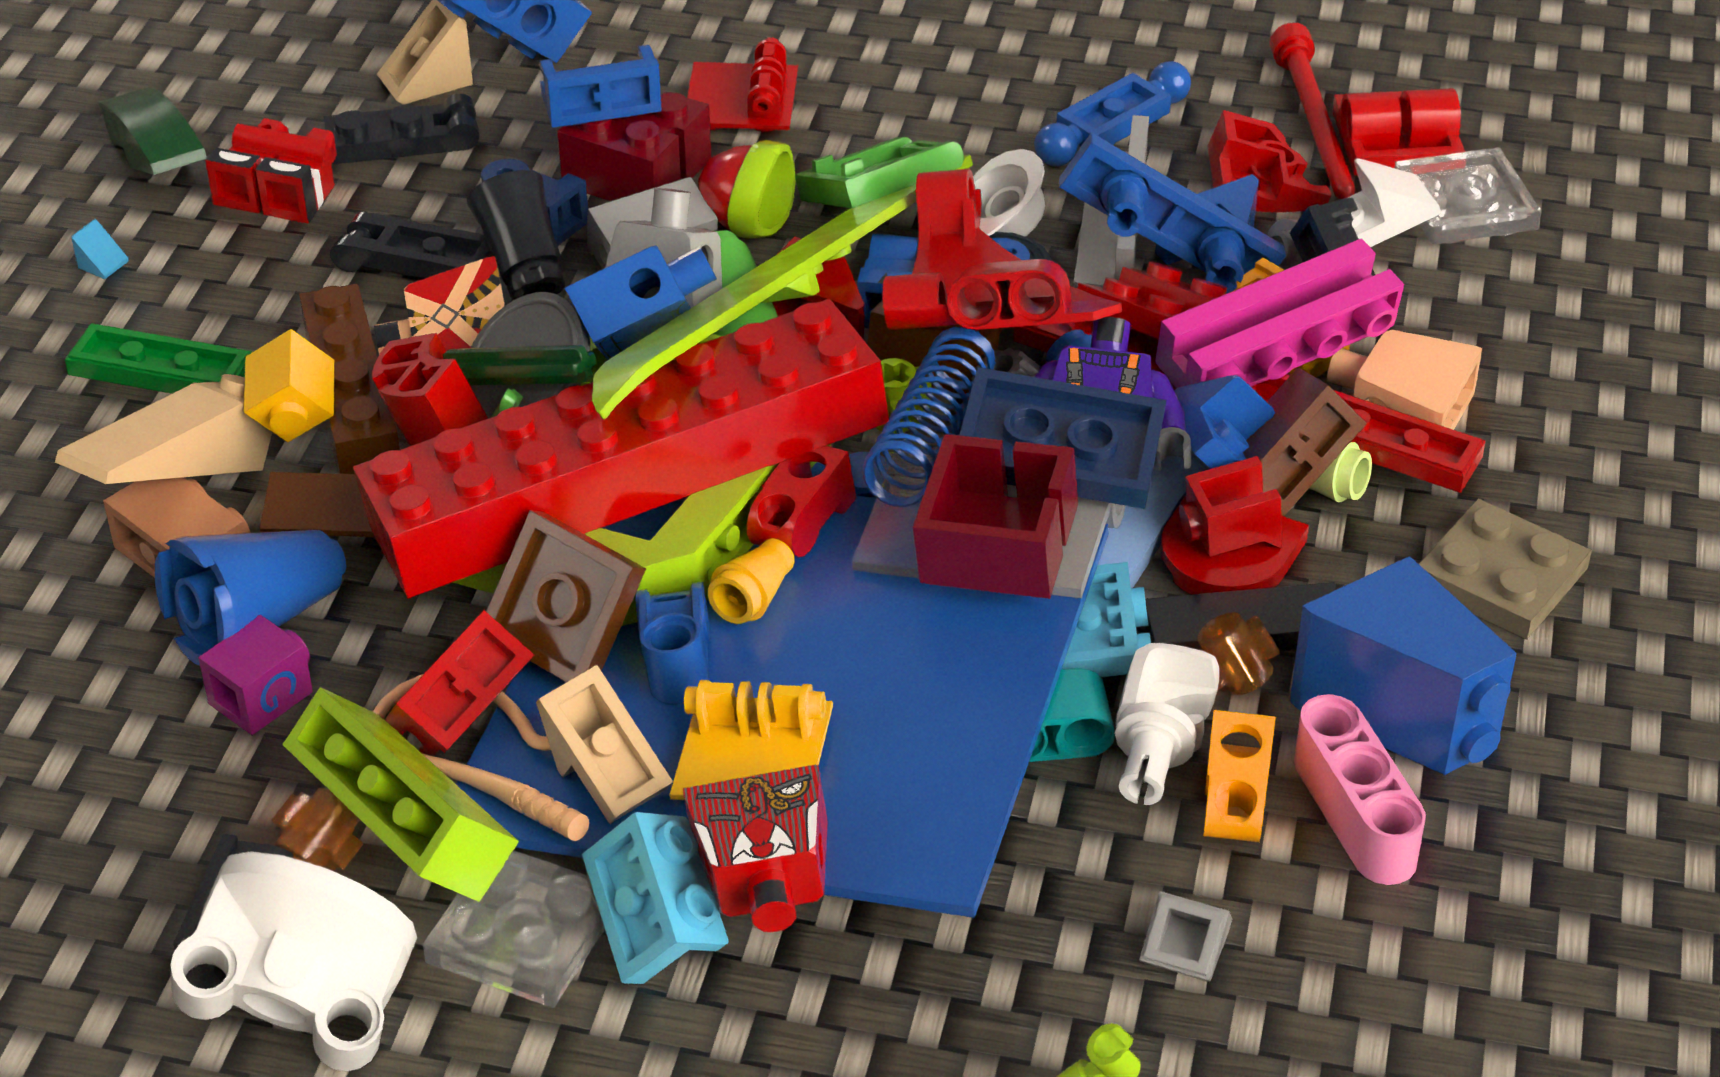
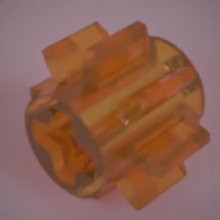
M1225 613L1209 621L1197 636V641L1202 647L1199 650L1214 655L1219 665L1218 690L1226 685L1231 694L1244 695L1258 689L1271 677L1273 666L1268 659L1278 655L1280 651L1259 616L1255 615L1245 623L1239 613Z
M318 788L311 798L303 792L298 797L291 794L271 820L284 830L274 846H279L293 853V859L320 867L326 866L333 872L336 868L344 871L364 844L352 835L360 819L331 791L324 788Z

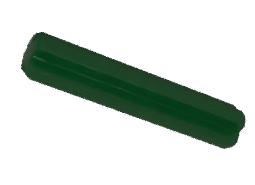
M583 345L450 349L443 354V359H456L470 385L585 383L593 377L592 367L597 363L595 354L592 351L587 352Z

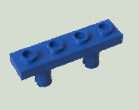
M1092 132L1059 177V188L1108 215L1107 224L1113 233L1122 237H1130L1139 233L1206 272V280L1227 287L1226 293L1234 291L1237 288L1236 280L1241 283L1243 275L1253 269L1255 262L1261 258H1265L1279 266L1286 257L1283 244Z

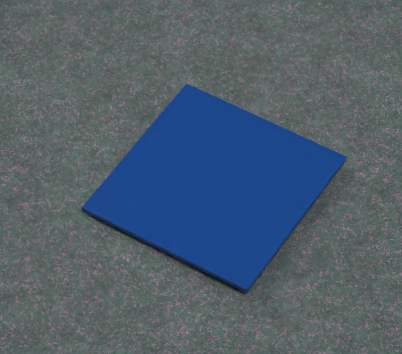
M689 496L602 528L650 541ZM856 496V500L845 514L833 512L820 529L812 549L805 556H794V567L784 577L761 618L742 624H734L721 618L712 608L709 599L707 600L710 624V641H707L710 682L733 683L736 697L741 681H749L752 685L754 698L758 697L759 686L762 682H770L772 689L774 685L802 686V684H811L813 691H824L826 701L833 702L818 766L828 820L824 895L975 918L1109 534L1108 524L1105 525L1082 598L1051 595V598L1047 599L920 583L912 527L921 503L909 507H894L881 502L877 498ZM753 545V546L749 549V551H751V550H753V549H755V548H757V547H759V546H758V545ZM638 622L621 626L601 672L672 781H674L693 714L685 713L684 703L667 704L658 701L652 696L639 638ZM529 661L513 678L505 694L521 709L535 732L540 736H547L536 702L539 698L567 682ZM499 707L494 712L467 765L529 785L540 791V794L544 793L553 798L554 801L557 800L567 805L568 808L579 811L589 819L587 833L582 839L572 841L553 831V828L550 829L540 824L539 821L525 816V813L522 814L512 809L499 799L463 782L457 781L456 783L458 787L519 841L515 848L583 858L582 854L634 812L684 816L688 819L685 800L670 799L671 784L665 791L609 824L576 771L562 778L557 770L552 751L538 750L528 746L516 726Z

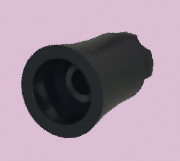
M517 170L496 175L477 185L468 194L466 202L483 231L491 252L496 258L500 276L511 290L514 300L538 292L559 294L565 288V282L561 273L563 260L554 237L547 209L543 177L534 171Z

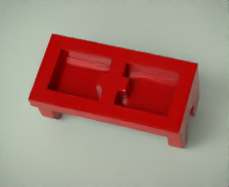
M483 610L395 704L385 721L401 735L406 731L412 733L422 744L419 748L422 754L435 756L439 750L446 753L533 658L534 654Z

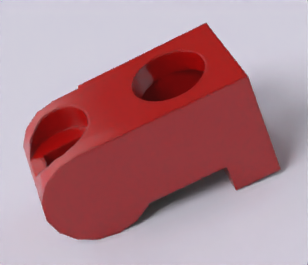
M825 445L780 462L762 485V490L751 506L746 526L749 541L754 545L760 546L767 539H778L789 546L794 556H805L812 549L820 529L833 512L845 514L856 500L848 451ZM810 462H819L826 467L819 475L813 477Z

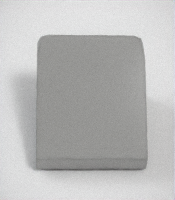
M1159 891L1139 961L1210 982L1231 926L1232 917L1230 911Z

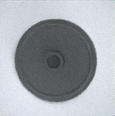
M538 292L522 296L500 309L479 332L471 348L583 345L587 352H589L590 335L572 303L553 293ZM581 383L470 386L487 417L491 418L508 388L510 390L514 388L523 396L518 406L523 407L557 395L565 388L580 386Z

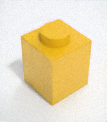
M289 329L246 356L244 413L286 442L299 437L334 416V359L294 330Z

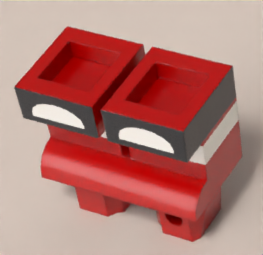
M263 118L256 127L237 123L232 134V146L230 149L216 147L205 159L213 205L257 214L263 210V215L309 224L335 186L332 163L337 156L334 134L330 130L313 128L305 136L291 134L288 127L281 121Z

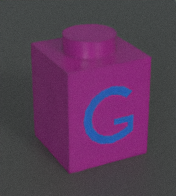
M262 615L257 616L236 634L222 640L198 657L208 704L250 735L257 733L313 692L308 667L310 653L307 646L295 632L289 629L282 630Z

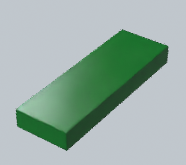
M91 323L65 358L68 375L173 394L193 383L221 382L222 375L224 374L245 377V358L253 351Z

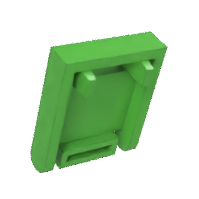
M896 137L833 160L832 155L812 161L811 169L795 174V180L801 201L854 208L915 185L918 173L956 170L963 164L964 155L961 146L956 142L922 140L913 142L907 137Z

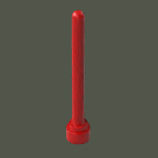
M1284 24L1278 27L1270 37L1269 45L1274 60L1280 67L1290 71L1333 193L1336 198L1340 200L1354 195L1355 185L1310 65L1315 53L1313 39L1308 28L1303 24Z

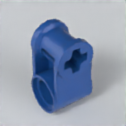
M703 582L692 583L691 589L688 591L650 595L647 589L636 591L639 638L649 688L652 696L658 701L667 704L684 703V694L687 686H698L700 680H710L707 641H710V624Z

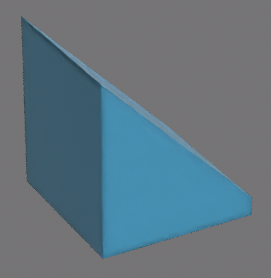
M96 218L71 236L77 265L81 270L106 279L129 261L127 255Z

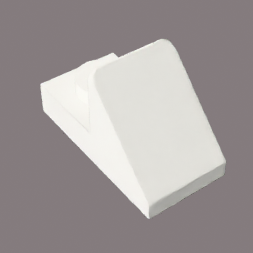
M1354 159L1362 191L1347 198H1354L1358 210L1351 212L1354 219L1352 222L1353 228L1358 238H1362L1370 247L1441 214L1439 205L1416 174L1363 159Z

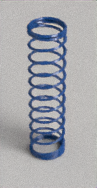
M952 327L942 331L934 339L927 355L916 370L915 376L910 380L908 388L898 401L896 409L891 413L889 421L884 425L882 433L877 437L875 445L866 456L862 467L864 482L869 491L881 502L894 507H909L922 501L933 469L932 466H934L937 458L936 455H938L943 440L934 432L950 434L949 432L952 431L951 435L960 434L974 380L970 382L957 369L940 366L937 361L951 360L960 363L971 372L974 379L976 375L975 368L964 359L953 355H937V353L944 350H959L973 357L980 368H986L980 356L970 348L958 344L941 345L949 340L963 339L974 343L982 350L986 356L987 369L993 370L995 366L994 350L989 341L979 332L964 327ZM945 372L955 374L963 381L950 378ZM931 382L935 388H928L926 383ZM939 383L950 386L955 391H957L958 394L952 393L944 389ZM962 389L969 390V393L965 394ZM925 393L930 400L922 399L920 394ZM933 394L944 397L951 404L938 400ZM955 399H962L963 404L959 405ZM914 405H919L925 412L916 410ZM927 405L937 408L945 415L932 411ZM949 410H956L957 415L952 416ZM908 416H913L920 424L910 422ZM922 417L930 419L938 426L926 422ZM942 421H949L951 426L946 427ZM901 428H907L915 436L904 434ZM916 429L924 431L932 438L919 433ZM910 441L918 443L924 449L912 444ZM926 442L937 444L938 449L933 450ZM888 449L894 450L904 461L923 467L925 472L912 473L900 468L892 460ZM902 451L911 454V455H912L913 457H915L917 460H914V459H912V458L906 456ZM880 452L883 453L887 463L898 473L909 478H925L926 481L917 485H906L894 480L885 471L880 461ZM926 455H930L932 460L929 461ZM873 460L880 474L890 484L902 490L921 491L911 497H898L887 492L878 483L874 475Z

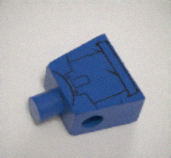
M656 245L567 286L565 290L593 343L604 357L609 360L691 309L685 296L715 281L717 278L700 246L667 263ZM660 287L656 295L651 298H644L648 290Z

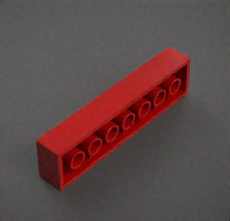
M829 298L818 303L813 302L801 305L790 313L761 323L747 324L740 327L736 332L702 344H696L644 379L616 405L605 420L597 413L592 402L593 382L583 386L565 388L557 395L523 407L508 408L495 417L461 429L455 428L443 431L435 438L407 448L383 452L373 460L353 466L370 528L408 599L508 562L530 510L545 512L585 534L886 424L889 421L881 360Z

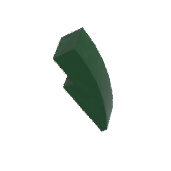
M147 87L99 102L111 143L123 146L130 168L155 175L207 159L205 149L191 126L174 104L159 90Z

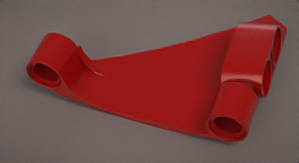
M971 169L917 174L918 252L912 274L885 276L883 309L889 330L961 325L966 329L974 330L1095 321L1122 312L1121 303L1103 299L1070 286L1067 273L1059 264L1045 259L1021 260L980 229L982 211L981 189H975Z

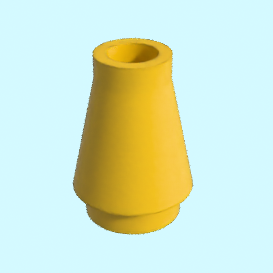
M770 538L765 540L759 547L717 567L711 576V583L708 587V599L714 611L724 620L734 624H742L761 618L784 577L794 567L795 558L792 550L783 541Z

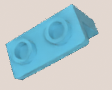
M1128 562L1097 566L1062 669H1089L1096 672L1100 677L1128 674L1135 651L1151 643L1150 633H1136V627L1148 626L1144 587L1131 588Z
M634 812L582 854L622 983L644 984L688 950L718 951L728 943V937L719 913V906L709 885L698 853L695 835L691 831L689 820L686 817Z

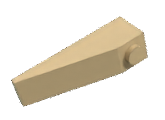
M224 374L222 375L221 382L193 383L59 449L55 463L104 484L262 471L272 432L244 413L245 377Z

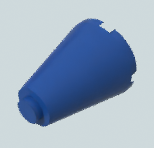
M321 530L182 536L165 543L170 546V549L158 553L155 561V586L164 619L176 616L184 635L174 638L175 642L189 660L200 666L199 656L222 640L236 634L257 616L262 615L279 627L336 591L341 585L342 575L346 570V559L339 543L334 539H330Z

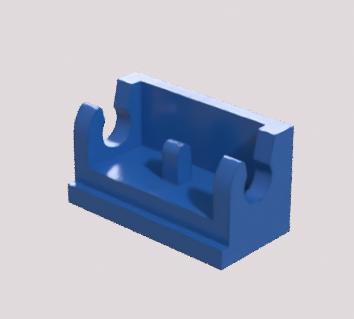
M638 46V53L641 58L639 60L555 72L551 59L539 61L544 81H540L541 95L552 128L661 112L659 64L654 57L651 46Z

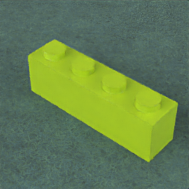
M322 687L318 689L283 743V746L418 876L473 900L481 901L519 842L379 714Z

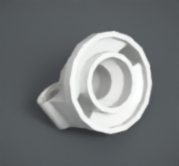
M246 852L229 855L221 866L205 902L196 931L192 936L182 941L173 953L171 962L173 999L179 1009L192 1018L203 1020L217 1018L229 1011L234 1005L269 1023L291 1030L313 1034L312 1040L315 1053L324 1064L332 1069L341 1071L360 1069L369 1063L378 1051L384 1021L383 1010L401 979L417 935L413 922L393 903L364 885L324 867L274 854ZM201 964L216 965L226 974V978L221 984L209 989L196 988L187 981L185 976L189 970ZM350 1015L362 1020L367 1026L368 1032L359 1040L351 1042L341 1041L332 1035L328 1025L339 1016Z

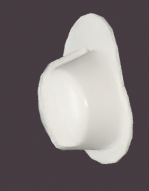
M1017 149L1004 152L987 162L973 176L975 189H981L982 211L980 229L988 236L995 232H1009L1027 236L1042 219L1045 201L1041 185L1045 172L1043 161L1033 151Z

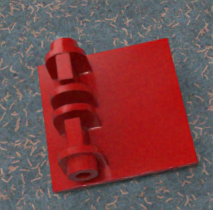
M766 38L757 44L754 52V64L693 62L687 98L709 104L710 130L721 128L754 129L760 132L790 130L798 65H787L786 49L778 39Z

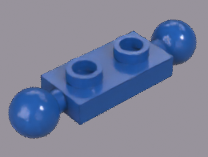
M1166 61L1160 63L1152 70L1149 82L1135 73H1131L1057 113L1056 123L1044 126L1037 133L1034 142L1036 155L1043 163L1049 166H1063L1073 159L1078 145L1081 147L1091 132L1113 145L1131 134L1133 115L1149 116V124L1170 113L1171 104L1180 102L1189 93L1191 77L1188 70L1178 62Z

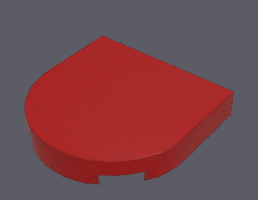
M1186 496L1179 505L1187 503ZM1178 506L1163 529L1160 555L1168 570L1174 575L1173 582L1191 595L1276 587L1282 581L1307 542L1309 525L1281 515L1282 548L1263 541L1209 557L1200 539L1190 542L1186 538L1181 525Z

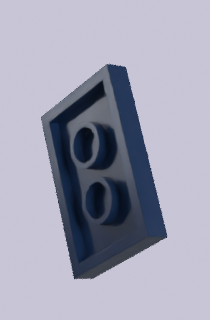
M977 367L960 435L1003 440L1007 485L1016 486L1013 461L1015 441L1073 447L1078 497L1145 509L1167 400Z

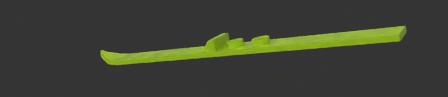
M971 155L964 156L963 164L958 169H968L973 166ZM916 184L848 209L604 362L593 378L592 402L597 413L605 420L616 405L644 379L759 303L809 297L820 292L816 274L824 270L822 263L848 255L852 252L850 246L852 243L917 202Z

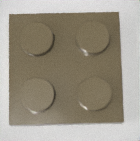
M1478 498L1424 557L1419 565L1474 615L1527 640L1588 569L1592 550Z

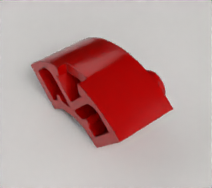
M437 333L389 341L373 366L372 379L409 446L435 438L443 431L455 428L461 429L489 419L456 359H443L446 349Z

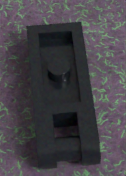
M464 93L450 95L443 104L425 106L400 105L393 109L369 112L350 110L339 115L324 116L325 130L332 131L335 138L337 156L332 165L463 151L474 147L478 143L480 136L478 124L475 120L476 109L474 101Z
M370 212L357 213L347 226V235L340 236L330 250L332 262L346 272H355L361 266L420 278H428L487 257H493L484 234Z

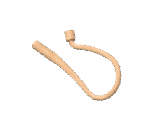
M422 675L398 684L379 701L372 712L379 714L384 719L389 710ZM502 691L493 702L507 714L518 729L523 740L534 749L550 751L551 748L547 736L537 734L517 704ZM423 754L447 777L468 784L499 799L512 809L522 814L525 813V816L539 821L540 824L550 829L553 828V831L572 841L582 839L588 831L589 819L586 815L573 808H568L567 805L557 800L554 801L553 798L544 793L540 794V791L529 785L476 767Z

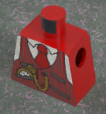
M818 764L683 788L690 828L695 835L698 853L722 914L733 917L751 913L752 923L757 929L764 932H778L794 923L796 919L795 905L816 902L824 895L828 820Z

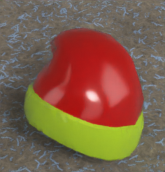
M770 140L759 141L753 145L731 148L708 159L698 178V189L718 218L721 226L734 233L737 237L745 239L765 238L783 227L789 217L795 192V166L792 151L788 144Z

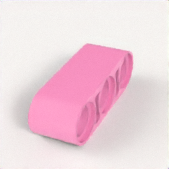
M1331 694L1319 695L1309 699L1302 706L1294 756V765L1297 773L1353 864L1365 878L1385 885L1400 884L1410 879L1416 872L1426 818L1422 804L1360 709L1352 701L1342 696Z

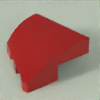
M1226 110L1222 111L1208 143L1213 188L1253 174L1259 179L1256 212L1270 213L1305 211L1309 206L1327 204L1332 196L1331 190L1327 185H1312L1306 180L1303 174L1308 163L1298 152L1287 145L1286 137L1275 124Z

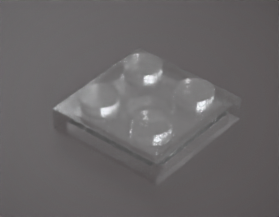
M1500 147L1395 162V169L1416 174L1439 205L1441 214L1420 224L1432 245L1441 243L1452 244L1462 240L1490 236H1508L1513 233L1538 230L1542 211Z
M513 850L480 902L459 893L456 895L424 941L423 950L425 962L554 1008L605 930L589 876Z

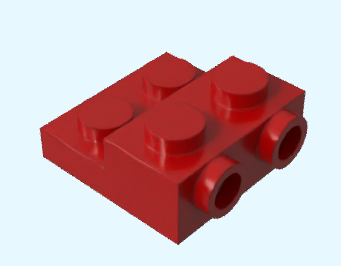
M1149 262L1146 271L1122 267L1119 280L1105 278L1103 287L1079 283L1077 289L1089 294L1121 303L1122 312L1108 317L1124 319L1130 322L1131 329L1159 339L1161 322L1163 320L1221 297L1227 291L1225 286L1199 278H1193L1191 284L1182 282L1180 280L1183 271L1155 262Z

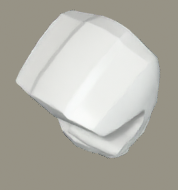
M1149 643L1135 651L1123 687L1115 731L1118 746L1128 756L1124 774L1119 782V790L1129 801L1138 803L1142 784L1147 782L1148 787L1144 798V805L1157 803L1161 800L1164 792V782L1168 768L1184 764L1192 757L1193 752L1201 747L1204 735V720L1211 712L1219 684V665L1214 655L1205 651L1166 643Z

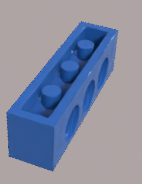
M438 0L443 6L461 18H464L468 11L476 15L473 21L497 39L501 37L503 32L510 35L511 37L508 39V42L527 57L534 59L537 53H540L555 63L559 61L593 13L579 0Z

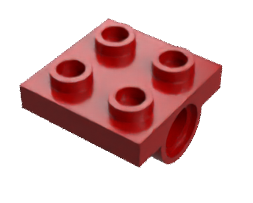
M1454 88L1334 95L1332 113L1354 175H1358L1354 163L1356 158L1409 173L1422 172L1433 174L1440 171L1463 169L1465 149L1459 137L1461 111L1459 97Z

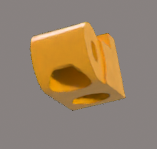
M1213 710L1205 787L1207 803L1203 836L1260 842L1275 716ZM1243 732L1256 738L1260 748L1221 744V741L1231 733Z

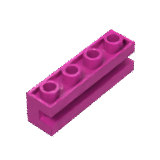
M1361 238L1163 320L1161 322L1155 363L1176 388L1230 375L1241 377L1251 387L1268 379H1279L1298 366L1317 358H1328L1345 346L1366 337H1377L1385 333L1395 324L1404 283L1391 269L1374 276L1371 275L1376 253Z

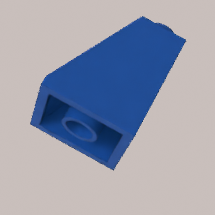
M1408 556L1302 606L1290 702L1297 709L1301 710L1302 706L1309 699L1316 696L1328 694L1342 696L1352 701L1360 709L1384 748L1446 775L1470 762L1478 763L1483 761L1497 749L1501 738L1500 732L1507 698L1510 694V684L1517 653L1413 558Z

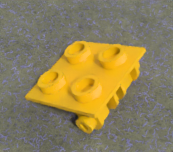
M700 680L698 686H687L684 694V710L686 714L693 715L669 794L670 799L684 800L683 788L815 764L819 766L833 702L826 701L824 691H813L811 684H802V686L774 685L772 689L770 682H762L759 686L757 698H754L752 685L749 681H741L737 697L733 683L710 682V680Z

